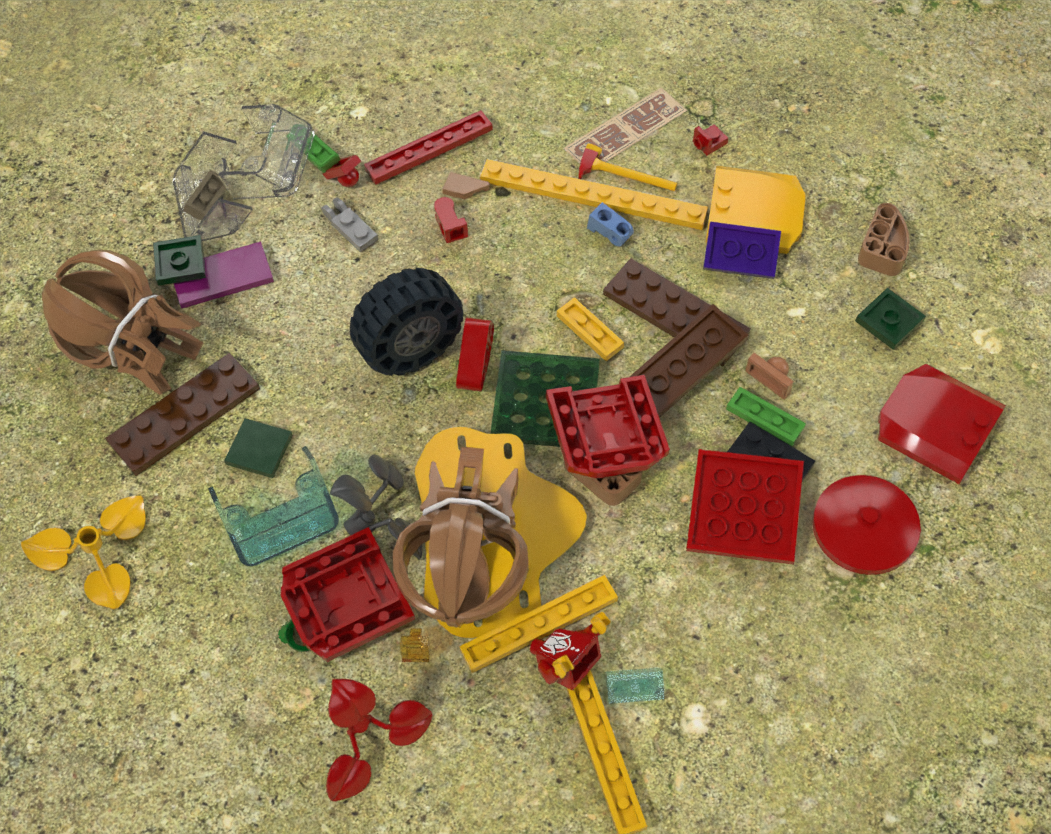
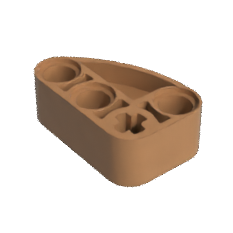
M882 203L877 207L858 255V262L861 266L888 276H896L901 272L908 254L910 242L905 220L895 205Z
M643 471L635 472L636 474L634 475L621 474L597 479L569 473L604 503L615 506L625 500L640 485Z

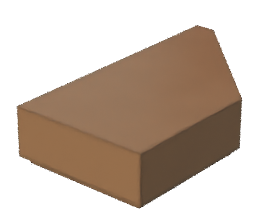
M450 172L442 190L445 195L467 199L479 191H488L490 189V182Z

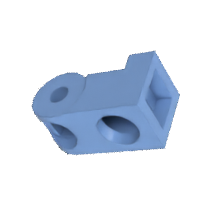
M603 202L589 215L587 229L593 233L597 231L604 237H607L615 246H622L634 233L632 225Z

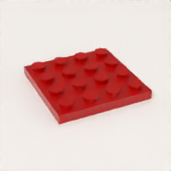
M699 449L686 551L794 565L804 461Z

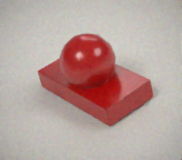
M357 155L341 158L338 163L322 174L327 180L337 177L338 182L342 186L347 188L353 187L359 181V172L355 167L361 160Z

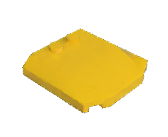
M716 166L705 243H707L711 221L781 231L778 253L788 254L791 246L800 239L803 228L806 194L797 177L794 175Z

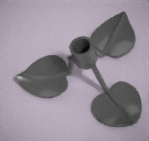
M373 454L369 457L368 464L373 473L383 480V484L371 499L366 495L363 485L347 474L340 476L334 482L330 495L343 499L357 509L344 522V527L350 535L367 527L373 532L376 528L388 525V530L398 540L399 535L410 524L402 518H396L395 520L388 518L374 524L375 515L371 509L373 503L388 484L394 489L399 490L404 483L403 477L395 466L385 461L379 455ZM422 544L414 553L418 560L422 558Z

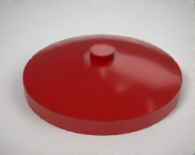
M868 475L849 476L832 483L820 495L812 517L814 536L827 557L846 570L865 575L888 573L903 565L913 554L919 542L921 532L920 518L911 499L891 482Z

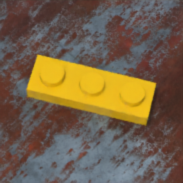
M575 297L557 310V317L605 361H608L624 348V342Z

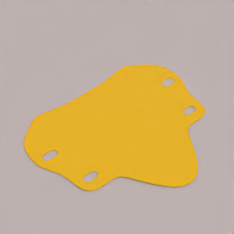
M453 427L435 434L426 444L416 464L415 477L421 503L426 500L429 493V472L432 461L436 463L444 487H455L461 452L458 449L457 439L462 435L465 437L466 447L484 449L481 492H497L515 468L518 469V490L512 505L516 527L513 529L522 536L528 551L529 571L521 591L524 590L528 594L529 605L527 608L520 606L518 593L516 598L503 610L482 619L480 627H476L474 622L463 624L460 628L450 627L446 622L437 619L439 624L452 635L463 638H476L541 606L539 587L541 572L564 554L580 538L586 526L587 515L583 505L575 496L528 470L525 463L523 442L518 436L513 434H486L468 427ZM510 443L512 446L513 455L510 459L504 456V444ZM465 467L463 486H473L475 468ZM429 541L425 542L426 571L424 599L438 609L439 599L432 580ZM496 542L481 546L487 559L490 576L487 599L503 584L514 562L511 553Z

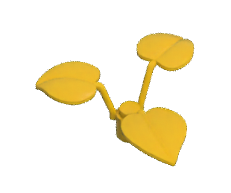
M126 497L109 505L100 517L101 526L109 531H102L101 528L96 529L93 526L82 527L77 533V538H74L72 547L69 534L60 528H49L40 531L33 537L22 541L21 547L27 558L34 565L46 571H56L64 568L68 563V554L74 553L78 545H80L84 552L93 553L100 570L94 571L87 576L84 583L85 594L96 605L113 610L118 609L129 595L130 576L127 570L120 564L114 563L106 568L104 567L98 554V550L102 547L101 535L111 536L114 533L121 540L137 537L143 531L146 523L143 497Z

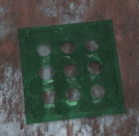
M501 350L490 434H513L518 436L523 444L560 447L548 403H542L539 398L546 395V390L571 386L572 391L597 388L600 358ZM521 372H526L530 377L522 380L517 375ZM551 374L555 379L546 382L542 379V376ZM575 376L580 381L578 383L571 384L567 382L566 379L568 377ZM523 393L527 395V399L518 401L514 396ZM515 415H522L525 420L516 423L511 418ZM540 417H547L550 422L546 425H540L536 420Z

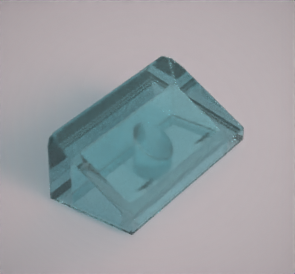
M661 668L605 672L609 704L665 699L663 671Z

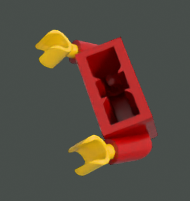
M604 612L597 613L591 619V624L584 630L556 629L546 641L538 638L532 641L530 652L536 655L538 671L547 684L557 682L570 690H574L602 656L598 636L604 634L607 630L606 626L611 623Z

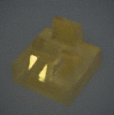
M411 628L409 636H401L402 662L430 663L429 636H422V628Z

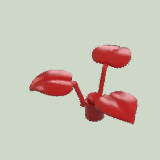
M332 679L331 697L328 705L329 717L336 726L349 728L347 734L350 736L354 757L343 754L332 763L326 781L328 798L335 802L353 797L363 791L371 779L369 763L365 760H359L360 751L355 737L356 733L365 732L369 727V723H373L385 730H390L388 737L392 744L406 746L416 742L426 732L432 719V711L416 700H405L398 703L392 709L389 715L390 724H386L369 714L375 707L376 697L367 685L351 679Z

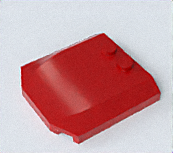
M924 364L903 375L881 409L878 416V441L960 484L1006 405L934 367Z
M645 375L620 378V382L617 385L572 391L571 386L546 390L545 396L568 472L597 479L644 471L669 454L670 448Z
M369 527L282 567L283 582L280 596L303 645L326 662L338 658L415 620V615L408 601L399 590Z

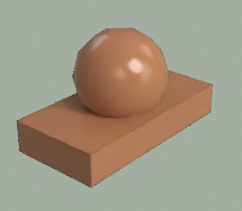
M753 353L748 358L746 372L785 400L790 395L794 382L787 377L789 373L788 362L781 357H772L765 361L756 353Z

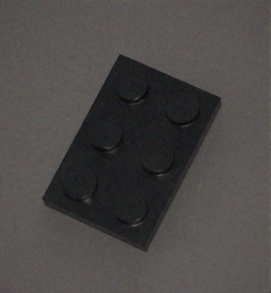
M752 422L747 424L727 451L729 453L804 461L802 482L816 462Z

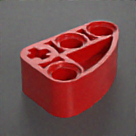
M469 317L465 319L456 378L457 389L482 392L494 336V323L491 320Z

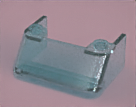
M307 446L301 449L310 471L301 474L295 482V489L299 497L250 518L246 508L238 504L223 509L213 486L208 488L242 564L256 566L325 535L337 527L339 522L338 514L315 458Z

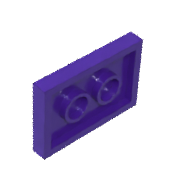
M710 221L703 270L774 279L781 231Z

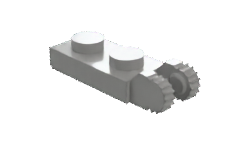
M339 197L333 199L334 206L340 212L337 216L329 206L324 205L322 207L323 214L332 223V226L359 252L378 240V235L356 213L347 208Z

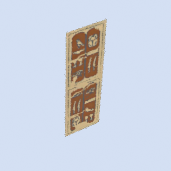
M661 87L564 147V149L580 164L585 148L590 143L602 149L598 159L607 162L687 110Z

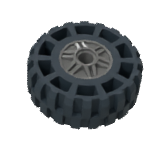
M408 268L399 273H392L383 281L373 285V288L361 297L362 300L355 306L353 317L350 319V338L370 368L385 375L392 376L395 374L400 376L408 372L418 371L423 366H428L438 356L443 355L445 350L453 344L456 335L461 330L463 304L451 286L439 273L424 268Z

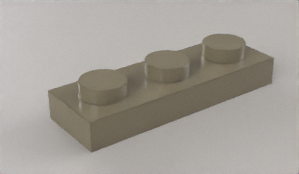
M210 170L185 204L183 211L190 214L193 218L205 222L227 190L231 180Z

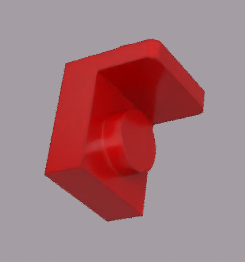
M715 124L705 130L697 126L694 129L693 143L697 149L708 156L728 144V137Z

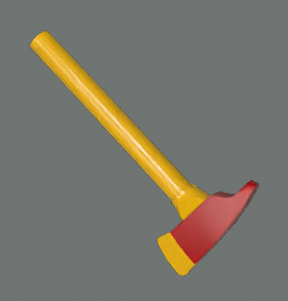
M588 143L580 162L578 179H582L584 174L591 173L592 170H601L671 191L676 190V182L603 162L598 159L602 149L596 145Z

